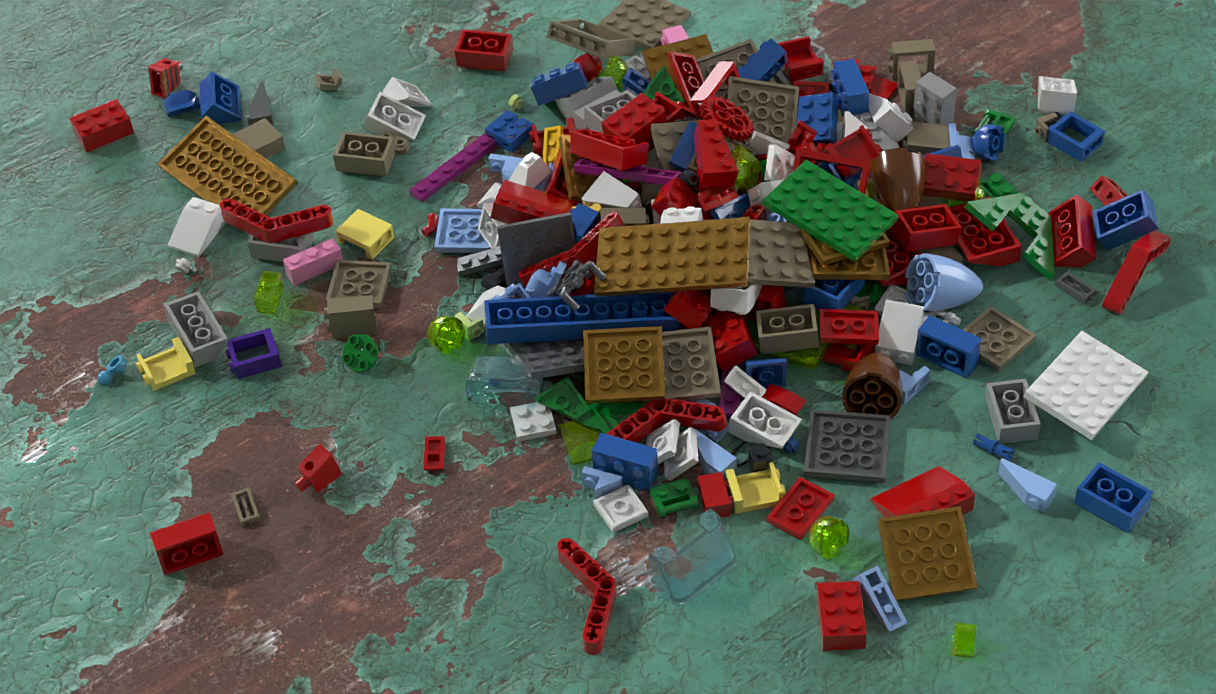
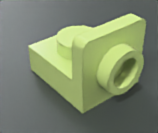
M462 312L455 314L456 328L468 341L484 333V323L481 318L472 322Z

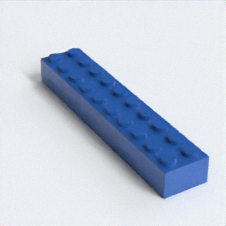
M674 292L596 297L595 295L570 296L580 305L576 311L568 306L560 296L484 300L487 344L584 339L583 330L662 326V332L679 330L680 322L664 310Z

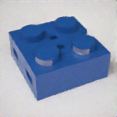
M506 110L485 128V135L494 139L496 145L513 153L530 138L529 132H532V125L534 123L524 118L519 119L518 115Z

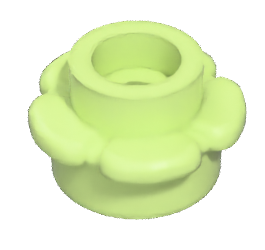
M514 94L510 98L508 105L511 109L519 110L523 107L522 95Z

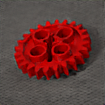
M709 96L700 105L699 111L702 112L700 116L704 117L703 120L716 119L721 133L726 139L730 137L732 141L736 139L738 142L740 140L744 142L749 139L754 131L755 126L752 125L753 121L749 120L750 116L745 115L746 111L740 110V106L736 107L735 103L731 104L728 99L725 101L721 96L719 99L717 96Z

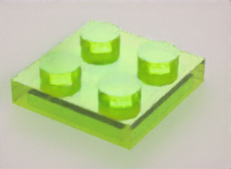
M742 145L735 146L733 159L739 170L735 185L744 193H748V190L757 186L761 162Z

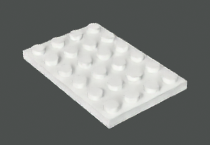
M1081 331L1027 389L1023 397L1085 437L1093 440L1143 382L1149 372Z

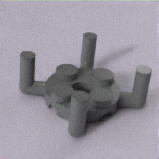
M575 260L572 267L564 273V279H559L555 286L547 292V296H560L568 306L576 311L580 305L569 296L571 290L582 286L584 283L582 278L584 276L589 279L594 274L602 281L606 274L592 261H588L583 265L579 260Z

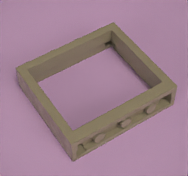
M580 18L550 21L546 37L604 59L633 55L636 38Z

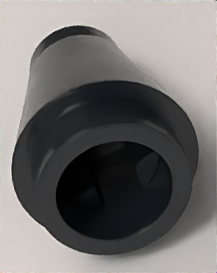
M685 170L680 174L679 178L689 188L694 187L699 182V176L692 170Z

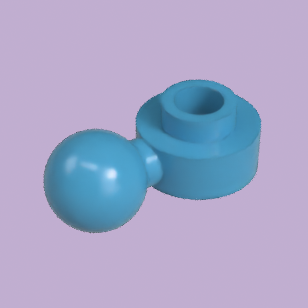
M121 355L114 357L108 364V370L101 371L98 374V383L102 386L109 385L113 380V375L121 374L126 370L127 360Z

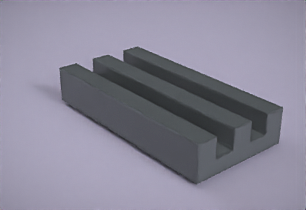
M1068 271L1055 281L1056 287L1084 305L1087 303V300L1090 301L1092 299V296L1095 297L1097 295L1096 289Z

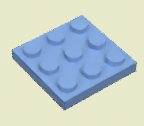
M441 208L434 246L435 252L479 253L489 250V245L478 230L482 209Z

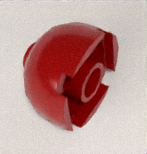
M585 53L574 60L575 63L580 62L587 83L601 76L603 63L600 57Z

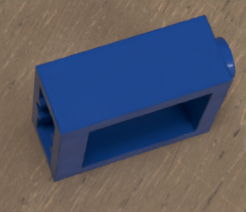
M1070 111L1067 115L1062 116L1057 123L1049 127L1047 143L1082 162L1103 144L1105 130ZM1070 127L1087 138L1079 143L1062 132Z

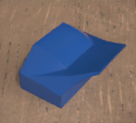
M630 67L622 79V92L628 90L633 95L638 96L646 90L651 81Z
M189 90L170 94L163 101L168 117L201 108L196 92Z

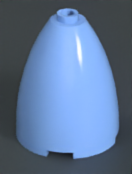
M924 253L914 256L905 273V277L908 278L907 290L905 291L908 304L924 306V311L946 310L961 306L979 296L983 290L981 279L973 271L957 261L939 255Z

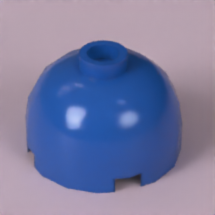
M987 124L980 127L973 135V149L980 158L995 161L999 158L996 157L998 153L1003 152L1005 133L1001 132V129H1003L1001 126Z

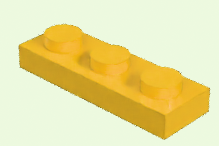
M561 125L547 127L544 130L543 161L547 166L550 163L554 164L560 149L559 137L563 134V127Z

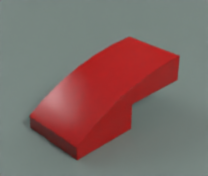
M773 384L767 387V391L762 396V398L795 416L806 402V400L795 393Z
M445 436L425 437L423 470H444Z

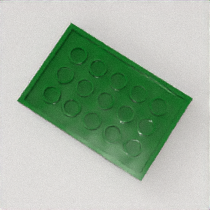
M805 160L762 202L763 206L854 262L898 220L899 216L808 160Z

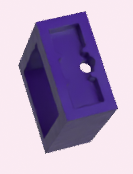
M270 328L232 338L227 342L228 348L225 349L227 360H232L229 362L231 372L236 373L237 379L282 367L279 352ZM267 344L268 354L241 362L237 361L235 353Z

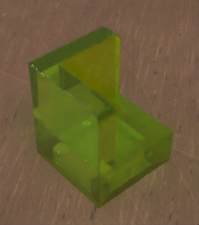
M955 622L952 656L973 658L976 624Z

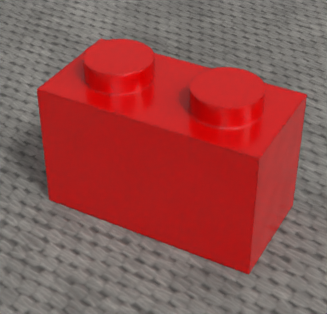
M722 472L698 476V490L706 520L730 516V508L734 507L732 495L728 496L729 484L727 479H723Z

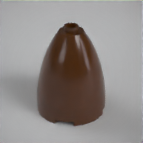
M893 148L879 152L878 157L870 160L872 164L870 170L871 179L879 203L894 213L896 210L918 208L925 186L926 162L924 155L919 151L916 153L908 152L907 148Z
M882 352L871 353L862 358L851 370L844 384L842 403L845 410L851 413L888 415L890 420L894 418L900 410L903 394L902 380L895 362Z

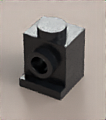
M765 443L749 446L747 459L752 473L769 469L772 455L770 450L766 448Z

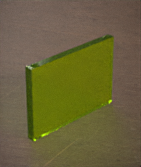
M576 421L559 425V430L572 465L592 461V449L599 437V433Z

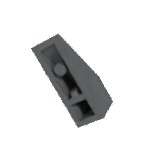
M264 82L260 83L248 108L250 115L247 116L249 126L264 118L273 126Z

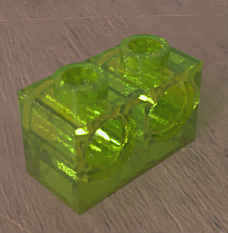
M262 271L254 295L257 313L276 314L284 289L281 272Z

